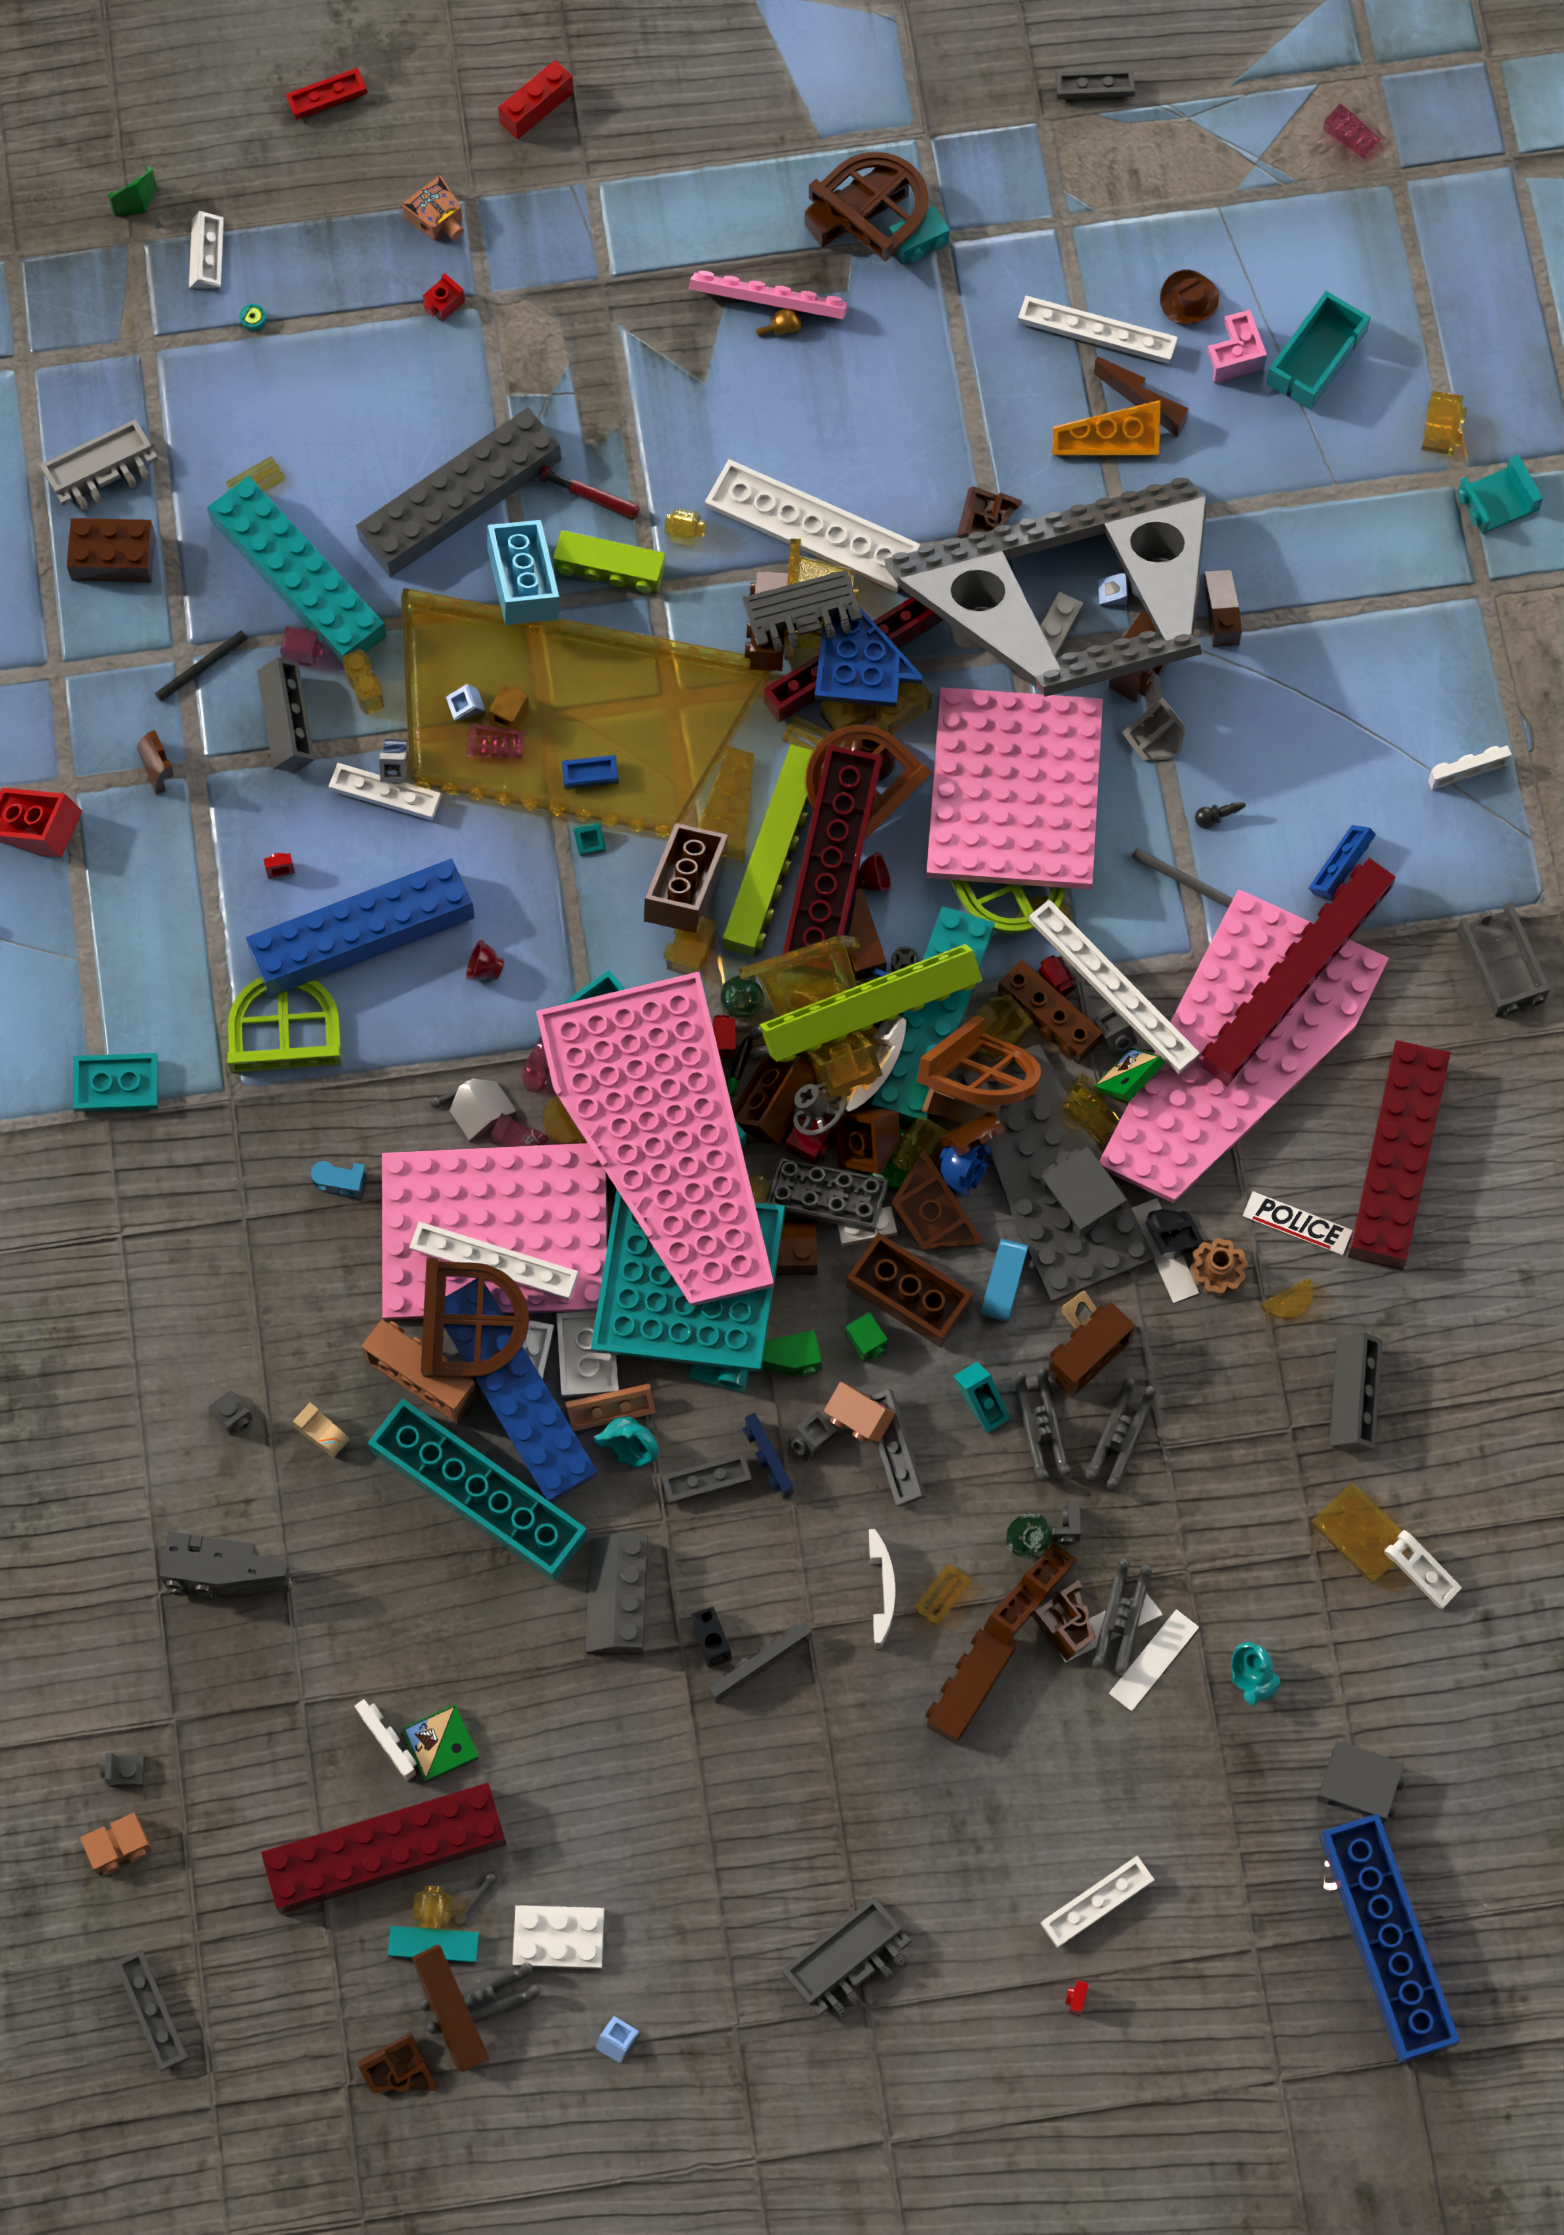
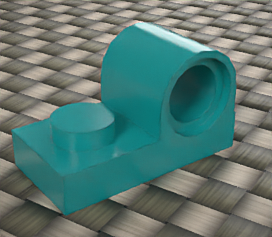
M692 1364L689 1380L745 1393L750 1371Z

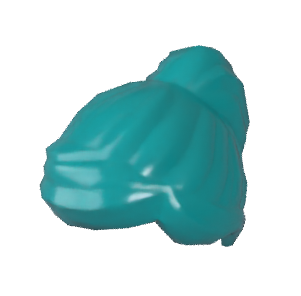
M632 1417L616 1418L600 1434L593 1437L594 1442L599 1447H611L612 1451L618 1456L617 1461L619 1463H626L633 1467L641 1468L658 1460L659 1447L654 1435L646 1427L639 1425L636 1419Z
M1243 1642L1236 1647L1231 1661L1232 1683L1237 1685L1242 1691H1245L1244 1699L1251 1706H1255L1257 1702L1269 1700L1275 1695L1281 1682L1279 1676L1273 1672L1274 1665L1269 1653L1260 1645L1252 1642Z

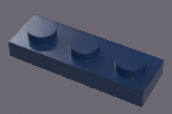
M754 1412L746 1416V1427L742 1428L748 1442L755 1443L758 1449L755 1455L760 1466L768 1468L771 1474L768 1480L775 1493L780 1492L783 1499L793 1495L794 1487L756 1413Z

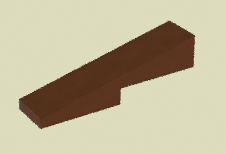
M1099 356L1097 357L1094 375L1135 406L1160 400V425L1176 437L1179 436L1187 421L1189 408L1144 388L1145 377Z
M1053 1543L1024 1574L1021 1582L990 1614L984 1629L1005 1645H1008L1072 1568L1077 1559Z
M437 1944L413 1956L412 1959L429 2007L437 2016L454 2066L465 2072L488 2060L489 2056L441 1946Z

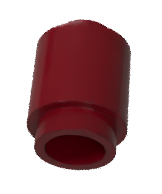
M1051 955L1040 963L1041 967L1038 972L1041 977L1063 997L1077 987L1074 982L1076 980L1061 956L1055 957V955Z

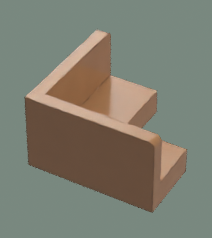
M930 1087L922 1111L966 1124L988 1112L997 1118L1001 1105L968 1102Z

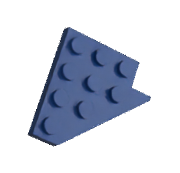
M860 606L862 620L851 622L849 614H847L851 633L844 634L839 616L831 618V623L835 630L833 638L827 637L823 624L815 700L897 707L899 682L922 684L923 676Z

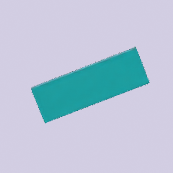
M390 1926L388 1957L412 1959L413 1956L438 1944L441 1946L447 1961L477 1963L480 1933Z

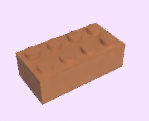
M381 1319L361 1346L366 1362L459 1424L478 1398L475 1382L472 1381L474 1378L423 1376L421 1373L422 1341L416 1337L410 1339L403 1334L405 1331L399 1325L392 1321L388 1324ZM443 1355L442 1362H450V1360Z

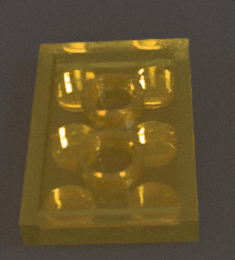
M1353 1482L1311 1521V1524L1371 1584L1376 1582L1395 1563L1385 1555L1384 1551L1389 1545H1394L1398 1541L1397 1537L1402 1531ZM1406 1548L1402 1552V1554L1404 1555L1409 1550V1548Z

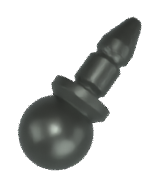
M1233 802L1230 805L1221 806L1219 809L1216 804L1212 808L1201 807L1195 814V822L1201 828H1210L1215 822L1221 823V817L1238 813L1246 804L1245 802Z

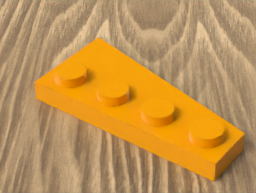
M1160 400L1054 426L1052 454L1159 455Z

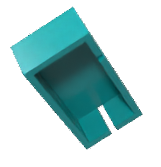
M1325 291L1270 366L1266 384L1284 395H1287L1288 392L1292 393V400L1311 410L1350 357L1352 350H1355L1366 335L1370 316Z

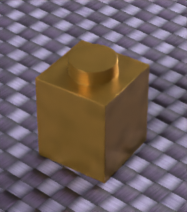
M504 684L489 709L490 722L514 733L529 708L526 692L519 687L512 686L511 688Z

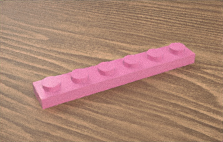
M708 271L694 273L690 279V290L838 319H844L848 309V302H843L840 297L827 296V298L817 297V294L811 291L792 292L790 288L785 286L771 288L766 287L765 283L760 281L745 283L740 282V279L734 276L715 277L712 272Z

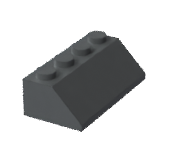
M616 1533L591 1539L585 1653L644 1655L648 1534Z

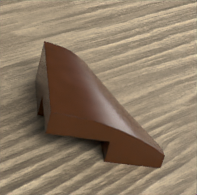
M975 486L970 487L956 538L969 537L974 532L984 533L992 531L995 527L1004 525L1009 516L1021 506L1022 500L1004 493L996 495Z
M153 730L141 738L138 742L137 750L156 795L166 791L163 780L174 775L171 763L167 760L156 731Z
M988 1112L940 1136L944 1147L952 1146L956 1156H960L970 1152V1149L1002 1134L1005 1130L1000 1121L992 1113Z
M1079 1580L1065 1588L1055 1598L1032 1614L1033 1619L1066 1661L1078 1654L1096 1638L1093 1626L1088 1621V1607L1083 1605L1080 1594L1082 1584Z
M412 2033L358 2060V2068L372 2093H386L388 2090L410 2092V2089L429 2088V2091L438 2089L436 2080Z

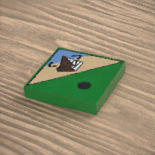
M1130 1047L1094 1087L1101 1094L1129 1102L1166 1062L1160 1055Z
M455 1704L402 1728L425 1782H429L479 1759Z

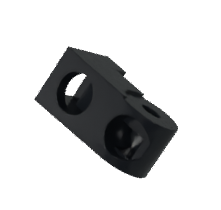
M714 1607L691 1613L707 1668L732 1660L729 1644Z

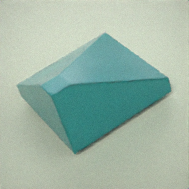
M601 823L572 826L579 855L606 850Z

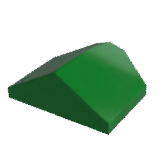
M150 166L145 168L146 173L115 194L113 192L108 194L112 213L115 216L146 213L157 190L154 172Z

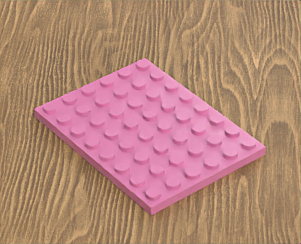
M940 688L926 878L1092 890L1102 698L1058 695L1044 697L1043 694Z
M588 1143L382 1153V1318L384 1320L421 1319L424 1317L426 1259L434 1257L412 1251L409 1248L418 1222L579 1272V1277L570 1300L517 1284L524 1295L529 1314L597 1311L608 1246L607 1173ZM447 1277L446 1296L476 1278ZM484 1280L503 1314H514L511 1301L505 1292L492 1282Z

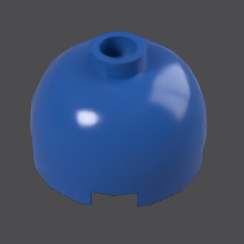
M979 1145L970 1149V1152L960 1156H956L952 1146L949 1148L945 1147L939 1156V1162L941 1163L940 1172L950 1189L963 1196H969L968 1189L970 1187L977 1188L988 1167V1163L984 1162L986 1154L991 1153L989 1145Z

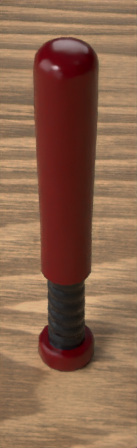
M545 466L541 471L540 481L553 482L569 489L570 493L625 518L634 520L640 512L637 504L576 479L570 480L554 473L548 466Z

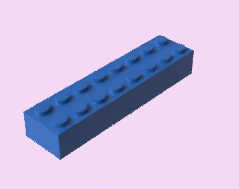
M451 858L247 936L246 940L268 996L272 997L474 919L475 915L472 900Z
M478 1278L446 1296L445 1314L477 1315ZM484 1282L483 1315L504 1316ZM444 1325L446 1333L463 1361L474 1362L476 1326ZM482 1326L480 1361L491 1358L503 1349L511 1337L512 1327ZM523 1347L514 1360L503 1369L491 1375L474 1378L546 1500L553 1503L598 1476L596 1468Z
M1379 1813L1322 1831L1319 1839L1398 2063H1406L1455 2047L1460 2040Z

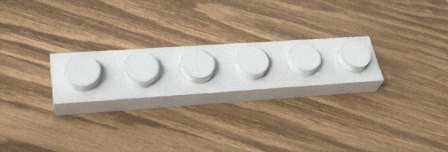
M1025 296L1018 317V323L1169 365L1178 339L1176 336L1030 296Z
M418 1222L409 1247L412 1251L447 1262L487 1264L503 1271L517 1284L568 1300L572 1297L579 1277V1272L422 1222Z

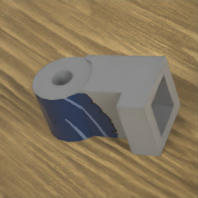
M385 739L383 753L380 754L379 758L380 782L405 783L408 767V740ZM397 770L401 773L392 775L388 774L387 772Z

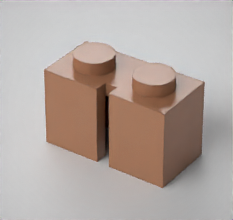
M841 1381L824 1409L825 1413L832 1416L830 1422L842 1429H845L846 1426L854 1430L852 1435L865 1443L869 1439L879 1443L896 1414L879 1402L872 1401L869 1396Z
M135 1813L110 1823L112 1829L108 1831L103 1826L80 1837L93 1870L97 1874L103 1873V1875L113 1873L120 1868L119 1864L128 1860L130 1862L139 1861L147 1856V1851L152 1850L139 1818Z

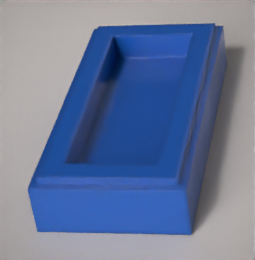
M616 755L561 761L565 790L619 784Z

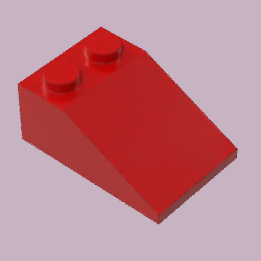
M2 788L0 792V842L42 856L62 857L82 810L64 793Z

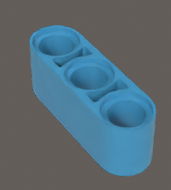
M1001 1238L981 1315L1005 1322L1009 1321L1029 1245Z

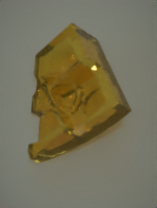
M1082 1073L1071 1086L1061 1108L1098 1143L1103 1144L1114 1133L1120 1120L1113 1110L1108 1107L1100 1093H1092L1085 1086L1084 1083L1088 1080V1077Z

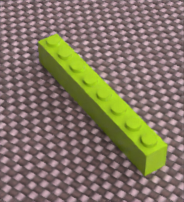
M790 744L723 936V948L752 957H755L757 949H763L767 935L763 933L765 926L772 923L775 909H772L774 900L779 901L783 891V885L780 884L782 877L789 874L792 861L789 860L791 851H797L800 836H797L799 828H804L808 819L809 812H806V808L810 802L805 789V770L813 750ZM822 764L819 780L821 779L824 764Z
M964 944L759 1025L770 1056L776 1062H786L796 1057L795 1054L803 1051H815L822 1046L821 1044L828 1041L836 1042L843 1040L847 1037V1034L856 1030L866 1031L879 1021L894 1020L900 1013L907 1010H919L927 1002L945 1000L950 997V993L955 991L970 990L976 986V983L983 981L974 951Z

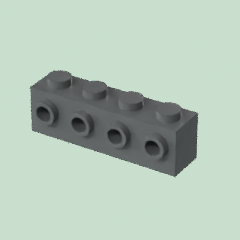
M277 657L257 670L273 769L295 773L314 761L315 757L299 663Z
M1366 1332L1337 1336L1330 1446L1346 1453L1375 1450L1382 1339Z

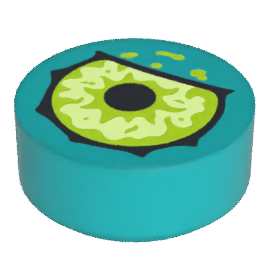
M248 304L240 311L241 325L246 330L258 331L265 326L267 317L262 306Z

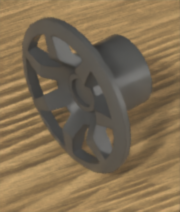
M831 1082L818 1085L807 1084L800 1088L794 1100L796 1105L793 1114L794 1126L801 1134L806 1136H816L830 1130L840 1120L846 1108L847 1097L843 1088ZM830 1089H835L839 1092L838 1094L829 1096ZM841 1100L839 1111L830 1107V1104H836ZM825 1114L834 1117L827 1125L824 1119ZM800 1117H806L803 1127L800 1125ZM814 1119H816L819 1129L809 1130L814 1124Z

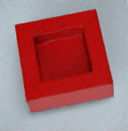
M274 853L269 858L263 859L268 879L295 873L290 853Z
M1077 1980L1075 1988L1069 1987L1065 2001L1066 2005H1070L1068 2014L1080 2017L1089 1983Z

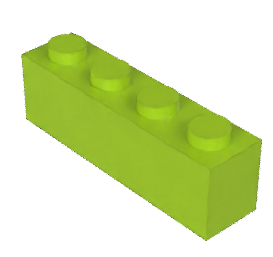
M561 530L553 556L554 570L566 576L574 574L583 576L589 581L601 580L610 582L616 587L628 586L636 588L643 593H658L666 566V558L663 552Z

